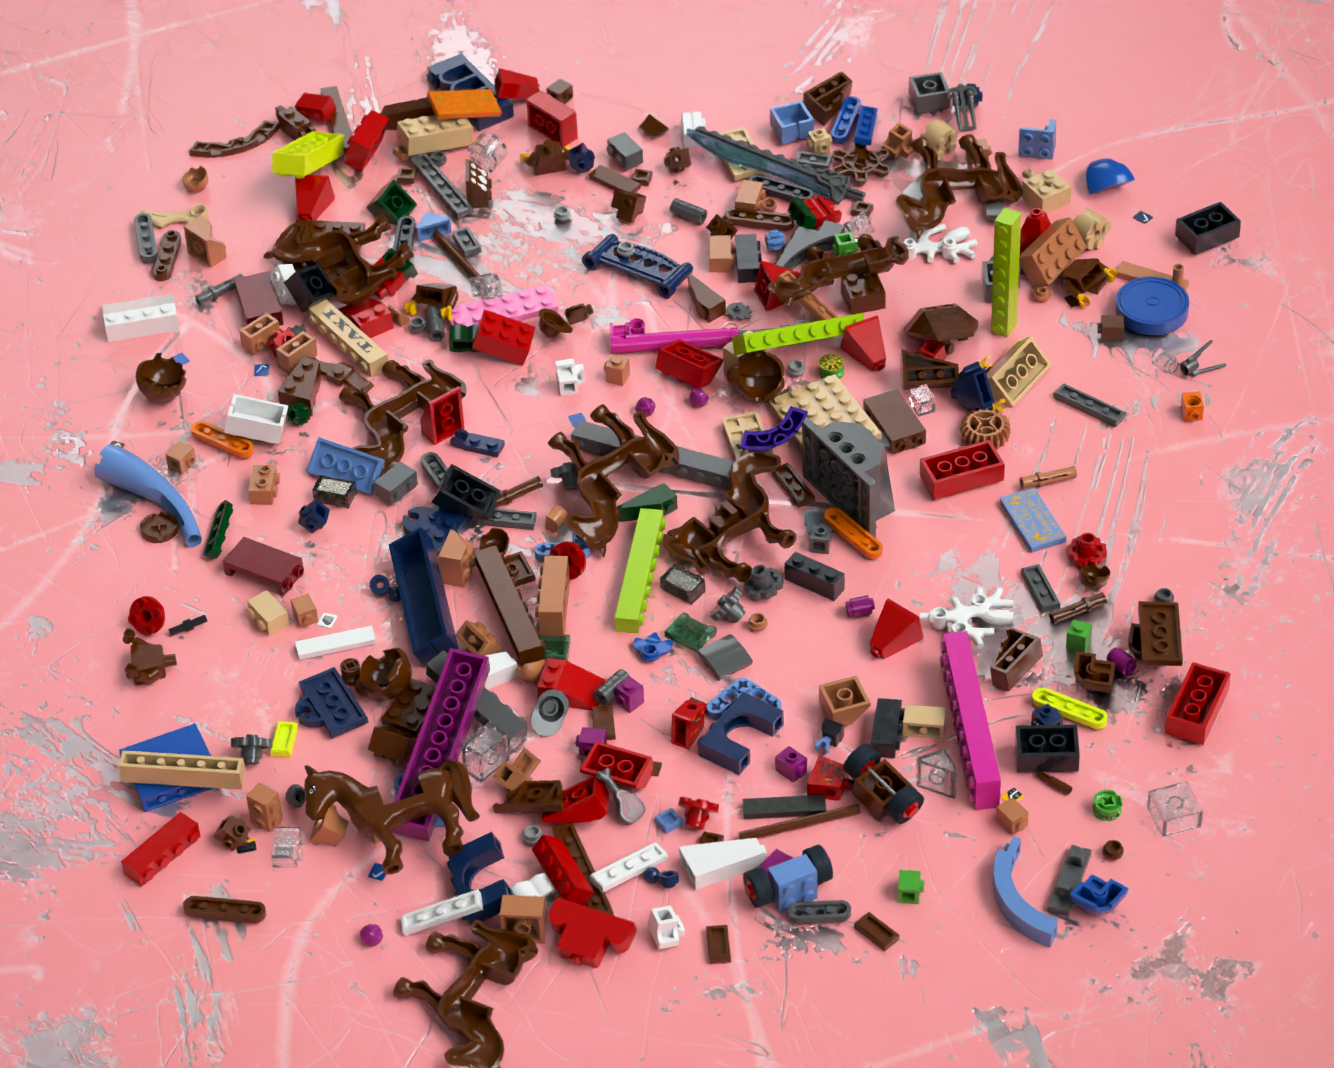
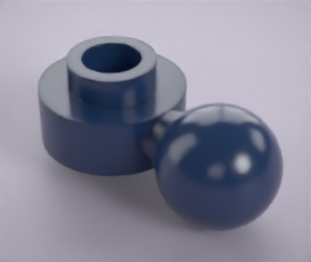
M375 575L370 580V588L374 594L383 595L386 593L389 600L393 602L401 600L398 587H390L389 581L384 575ZM378 583L384 584L381 589L377 588Z
M649 867L644 871V879L651 884L658 882L664 888L675 887V884L679 883V873L677 871L659 872L657 868Z

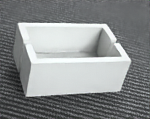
M234 394L227 414L225 433L280 444L286 423L288 405Z

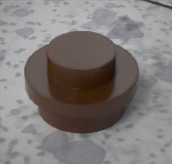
M1109 840L1103 846V855L1106 858L1116 860L1123 856L1124 848L1119 841Z

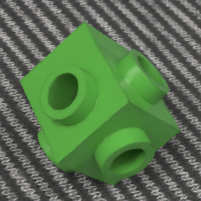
M851 231L834 234L833 255H846L856 253L859 250L857 240L855 241Z

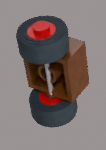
M866 743L859 746L848 756L843 765V770L854 780L852 794L878 820L889 814L899 824L907 822L922 807L924 803L923 795L886 759L880 762L881 755L870 744Z

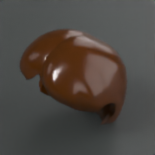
M751 352L744 356L739 364L732 366L727 371L728 382L735 386L743 397L753 402L770 401L777 397L785 386L783 363L777 356L768 352Z
M396 647L383 650L384 656L379 659L369 655L362 663L360 676L355 682L356 693L361 697H373L382 700L399 696L406 689L412 678V668L406 653Z

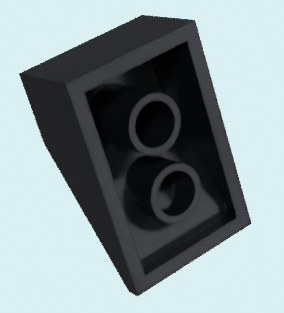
M451 464L443 475L431 503L448 512L488 520L501 490Z

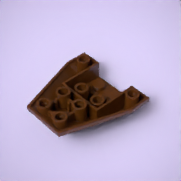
M956 303L920 308L906 325L904 332L910 335V337H919L945 344L950 343L952 339L965 341L968 340V337H973L979 326V321Z

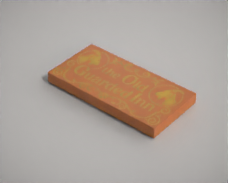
M491 89L432 91L427 94L437 119L501 116L502 113Z

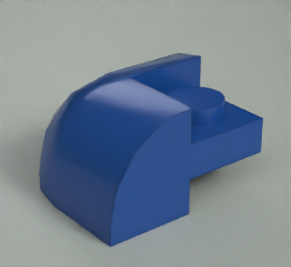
M1091 874L1085 882L1081 881L1071 892L1070 902L1092 914H1107L1115 909L1125 898L1129 888L1113 879L1106 882Z

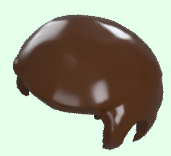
M156 353L152 360L142 361L138 365L136 383L139 390L149 400L159 403L170 402L180 395L181 390H183L187 381L185 377L186 371L183 370V365L179 362L177 363L173 357L165 359L161 357L162 353Z

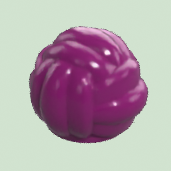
M699 387L692 389L689 395L690 403L693 406L702 407L708 403V395Z
M643 397L637 401L635 410L636 412L643 411L645 417H648L654 413L656 404L651 398Z
M377 924L365 925L360 931L361 941L366 946H376L383 939L382 930Z

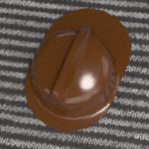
M547 308L539 310L540 320L538 327L547 337L554 338L560 332L571 333L573 331L571 326L557 312Z

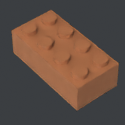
M1071 217L1056 220L1020 255L1019 264L1033 289L1048 286L1087 246Z
M545 556L544 564H540V575H542V578L539 577L538 588L541 591L537 592V603L539 605L535 607V617L539 619H537L536 626L538 631H540L541 639H564L570 589L568 556Z

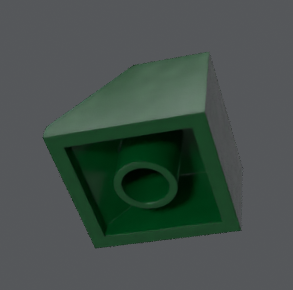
M393 179L380 189L366 208L375 218L383 213L390 224L397 225L401 217L410 215L417 206V203Z

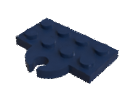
M434 505L433 508L425 506L416 507L408 511V516L410 518H417V520H410L407 516H403V529L406 534H409L422 527L433 540L436 556L438 557L450 530L459 533L473 517L448 512L437 505Z
M335 667L298 682L305 696L296 703L295 714L302 725L307 727L325 726L330 736L334 738L368 723V717ZM304 712H310L308 715H302Z

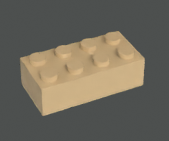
M436 115L421 116L416 119L398 121L397 140L408 156L473 145V126L467 118L437 119Z

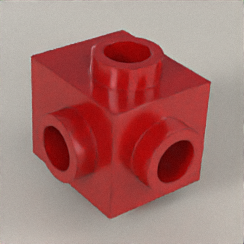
M289 328L284 331L279 329L272 334L274 338L266 344L277 358L276 349L296 335Z

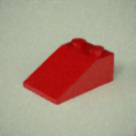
M368 297L361 303L346 305L338 309L369 338L394 329L392 312L383 302Z
M459 386L427 403L420 420L421 432L433 445L453 436L457 429H465L461 389Z
M547 658L537 685L538 698L545 691L555 689L565 694L569 707L593 711L592 707L599 705L594 699L593 693L606 680L569 661Z
M596 775L563 790V812H543L541 820L543 823H572L600 820L608 814L609 792L603 782L596 778Z

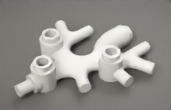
M943 223L932 229L924 230L918 240L916 232L910 229V238L905 239L902 244L909 251L908 260L914 259L916 254L924 253L927 255V261L932 263L935 260L934 254L942 252L944 259L958 263L960 260L956 255L958 253L972 259L975 258L976 253L969 248L977 246L978 243L976 239L956 244L970 237L969 229L963 226L949 231L939 242L930 241L928 239L930 235L946 230V225Z
M997 587L989 598L983 594L982 588H976L975 595L971 598V606H964L957 597H953L951 599V603L954 606L953 610L947 611L943 607H937L930 610V613H920V621H930L934 629L938 631L944 630L948 622L953 623L952 632L967 631L968 637L974 641L977 648L982 649L985 644L981 636H994V628L972 627L967 621L972 617H978L992 625L1009 626V624H1013V612H1009V610L991 611L989 608H1013V600L1000 599L1003 593L1001 587Z

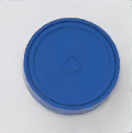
M1154 276L1140 277L1124 284L1117 293L1116 315H1123L1124 326L1134 332L1145 335L1171 333L1179 329L1188 318L1189 296L1182 286L1172 280Z

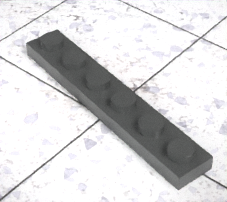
M426 153L410 157L411 165L416 167L417 172L458 219L473 213V207Z

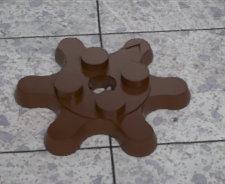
M854 143V149L849 152L836 149L832 151V157L835 161L841 162V164L833 167L832 170L844 176L852 175L858 185H865L869 175L877 174L884 177L889 174L890 167L880 163L888 158L889 150L881 148L876 151H870L866 146H861L858 143Z

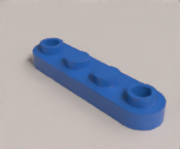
M850 96L844 100L831 130L833 142L842 144L848 140L861 109V100L858 97Z

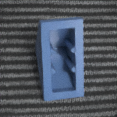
M426 212L416 226L418 242L433 238L432 235L435 231H440L442 235L452 233L450 218L431 212Z

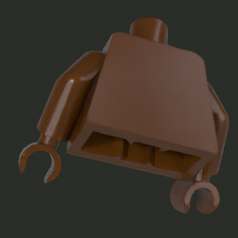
M130 628L124 631L123 642L125 644L132 642V645H130L132 663L127 664L125 672H127L126 677L128 679L134 678L135 685L152 684L159 679H163L166 677V667L177 665L176 654L164 655L162 645L148 643L139 637L135 638V631Z

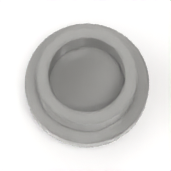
M559 206L554 211V218L558 221L564 222L571 217V211L566 206Z
M624 241L619 244L617 253L623 257H629L635 253V248L631 242Z
M792 360L787 366V372L792 376L803 375L805 373V365L800 360Z
M529 825L523 831L522 837L524 842L534 845L543 832L538 826Z

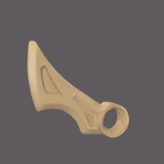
M203 204L194 205L189 211L163 213L141 210V213L151 215L152 224L159 228H163L173 222L189 223L198 216L206 220L209 216L207 207Z

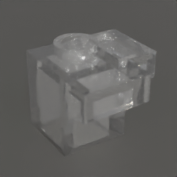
M496 272L469 278L474 297L481 296L482 299L489 300L503 296L501 281Z

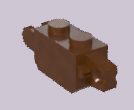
M281 105L275 107L279 127L294 141L312 131H316L311 126V121L292 106L284 108Z

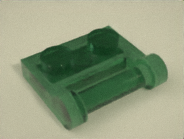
M683 612L665 630V637L697 652L710 638L715 637L717 628L712 625L707 626Z
M571 635L540 636L539 640L543 639L546 648L543 651L545 662L547 658L568 661Z

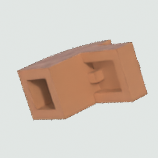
M524 748L513 764L504 760L492 777L513 791L524 781L533 780L530 776L541 760Z

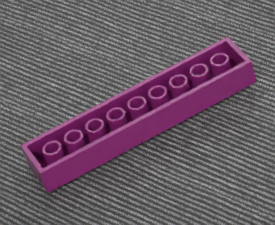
M450 648L394 802L422 794L416 773L426 769L438 768L449 759L458 761L490 671L489 657ZM438 815L419 817L391 830V832L429 841Z

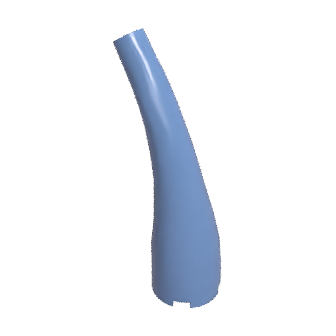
M107 444L99 454L103 456L100 464L95 463V477L138 494L164 508L169 514L176 517L187 546L195 547L202 542L198 524L189 506L179 492L160 473L138 456L119 446Z

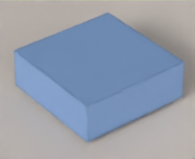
M672 808L654 817L656 824L665 834L683 826V820Z

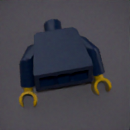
M990 355L984 357L981 362L977 361L965 366L958 375L959 380L954 381V388L951 389L950 394L953 399L958 398L961 407H967L971 411H979V408L986 410L988 408L990 411L996 409L999 412H1003L1006 407L999 406V403L1006 401L1005 399L1001 398L996 404H992L995 401L986 371L981 369V367H991L994 364L989 365L986 363V359L991 357Z

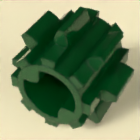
M303 402L290 405L287 412L288 421L292 424L295 423V426L308 423L311 416L310 408L306 404L303 405Z

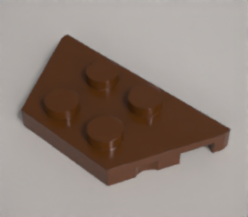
M560 780L524 781L515 790L506 795L508 800L502 804L495 803L492 806L495 813L563 812V786Z

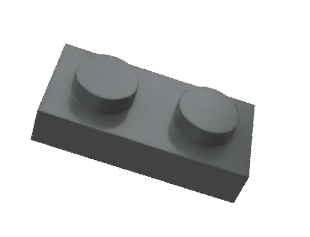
M798 151L796 160L800 164H810L814 169H829L832 163V155Z
M468 226L452 231V237L465 257L481 252V246Z

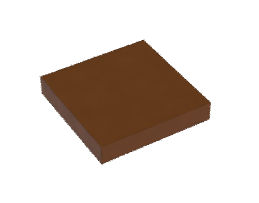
M522 551L505 556L506 563L504 564L509 565L510 577L514 576L517 586L536 581L535 574Z

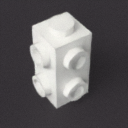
M292 264L277 265L269 273L280 304H297L284 284L295 273Z

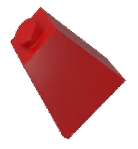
M502 68L498 69L494 80L498 98L527 99L540 90L537 77Z

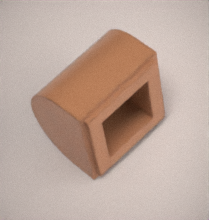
M558 505L554 506L546 515L545 529L557 532L564 524L568 515L565 509Z

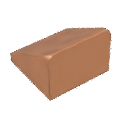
M388 305V309L392 312L394 323L403 327L410 322V319L395 307Z

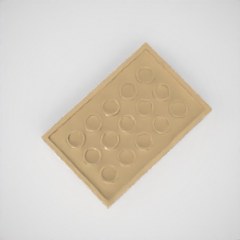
M835 374L778 395L768 401L769 406L780 421L784 419L787 410L792 406L808 411L806 419L809 418L814 424H817L819 429L834 421L858 423L869 429L878 440L882 439L880 430ZM802 426L793 436L801 448Z

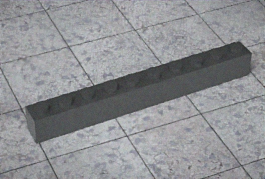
M580 420L571 433V441H576L581 451L595 455H607L620 446L616 434L610 428ZM676 446L679 451V463L672 467H662L659 471L730 490L729 471L735 461Z

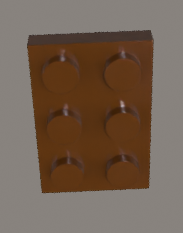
M412 678L406 689L382 716V724L418 735L436 687Z

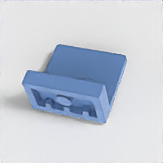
M1050 119L1045 129L1020 127L1018 155L1053 160L1056 147L1057 120Z

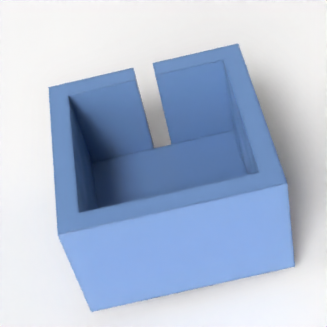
M802 100L770 108V125L782 144L797 141V138L800 140L808 138V132L814 131V119Z

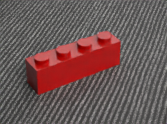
M178 813L121 861L124 875L142 887L201 837L198 823L184 813Z
M542 834L532 848L533 853L561 899L585 906L594 893L593 889L562 839Z

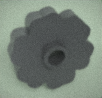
M572 462L563 463L559 467L550 469L551 477L562 478L565 490L578 489Z
M756 565L751 570V578L747 579L744 584V589L750 599L758 601L762 598L770 599L776 596L777 590L783 588L784 580L777 569Z
M735 587L732 591L723 595L717 601V605L712 610L710 617L714 621H718L721 617L725 616L729 621L737 623L746 613L743 610L744 607L738 602L743 592L738 587Z
M248 734L246 737L231 738V747L241 749V758L244 759V764H259L262 749H269L273 746L272 739L261 738L253 734Z

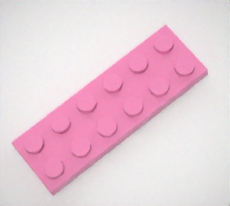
M549 284L455 305L454 309L451 310L453 319L449 323L451 326L478 325L484 309L521 321L538 317L539 310L542 308L558 312V305Z

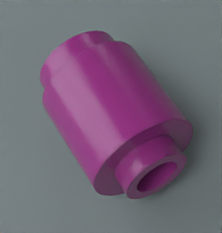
M868 595L851 598L845 602L848 617L853 616L856 618L869 615L875 609L874 600L869 598Z
M1113 648L1107 655L1106 660L1115 662V669L1123 675L1133 673L1137 667L1136 659L1121 648Z

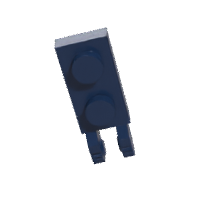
M457 429L454 434L456 437H452L450 440V444L453 447L492 457H498L505 445V441L502 439L468 433L463 429Z

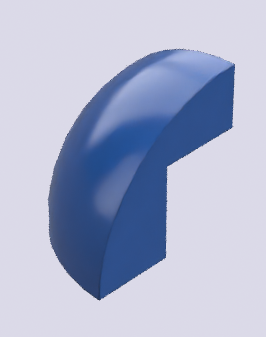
M1111 158L1094 160L1089 163L1086 170L1089 194H1097L1110 187H1120L1135 180L1126 165Z

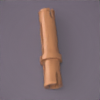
M1075 466L1044 473L1036 472L1035 475L1020 477V486L1022 489L1032 486L1041 487L1047 483L1077 478V470Z

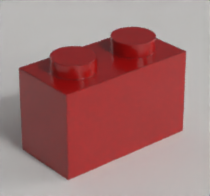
M305 92L294 106L308 120L328 122L337 109L332 96Z

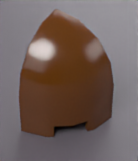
M651 114L639 126L642 130L654 136L663 135L669 130L666 125Z

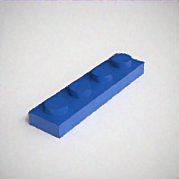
M861 105L854 143H858L861 146H871L878 108Z

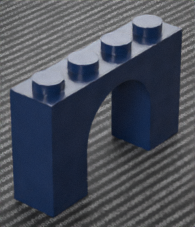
M742 692L738 698L733 700L731 706L722 712L716 723L710 726L708 732L699 738L697 743L699 756L740 775L750 764V749L732 741L726 735L738 727H752L773 737L784 725V711Z
M493 832L464 844L461 852L448 856L449 861L447 865L453 874L451 882L456 888L455 897L474 891V889H471V883L475 875L483 868L504 859L501 842ZM504 879L478 889L481 892L483 910L463 916L461 919L463 921L466 920L471 926L475 920L482 922L499 914L502 896L513 895L512 889Z

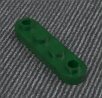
M227 500L220 503L213 518L203 553L209 560L217 559L220 556L222 543L226 539L225 533L230 525L229 519L233 513V504Z

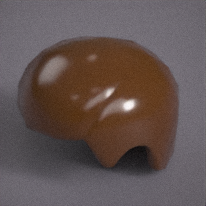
M491 528L487 534L482 535L480 549L496 545L498 551L503 552L505 555L508 551L510 538L504 530Z
M1096 563L1090 566H1083L1079 571V580L1088 588L1100 589L1107 584L1111 571L1107 566L1098 568Z

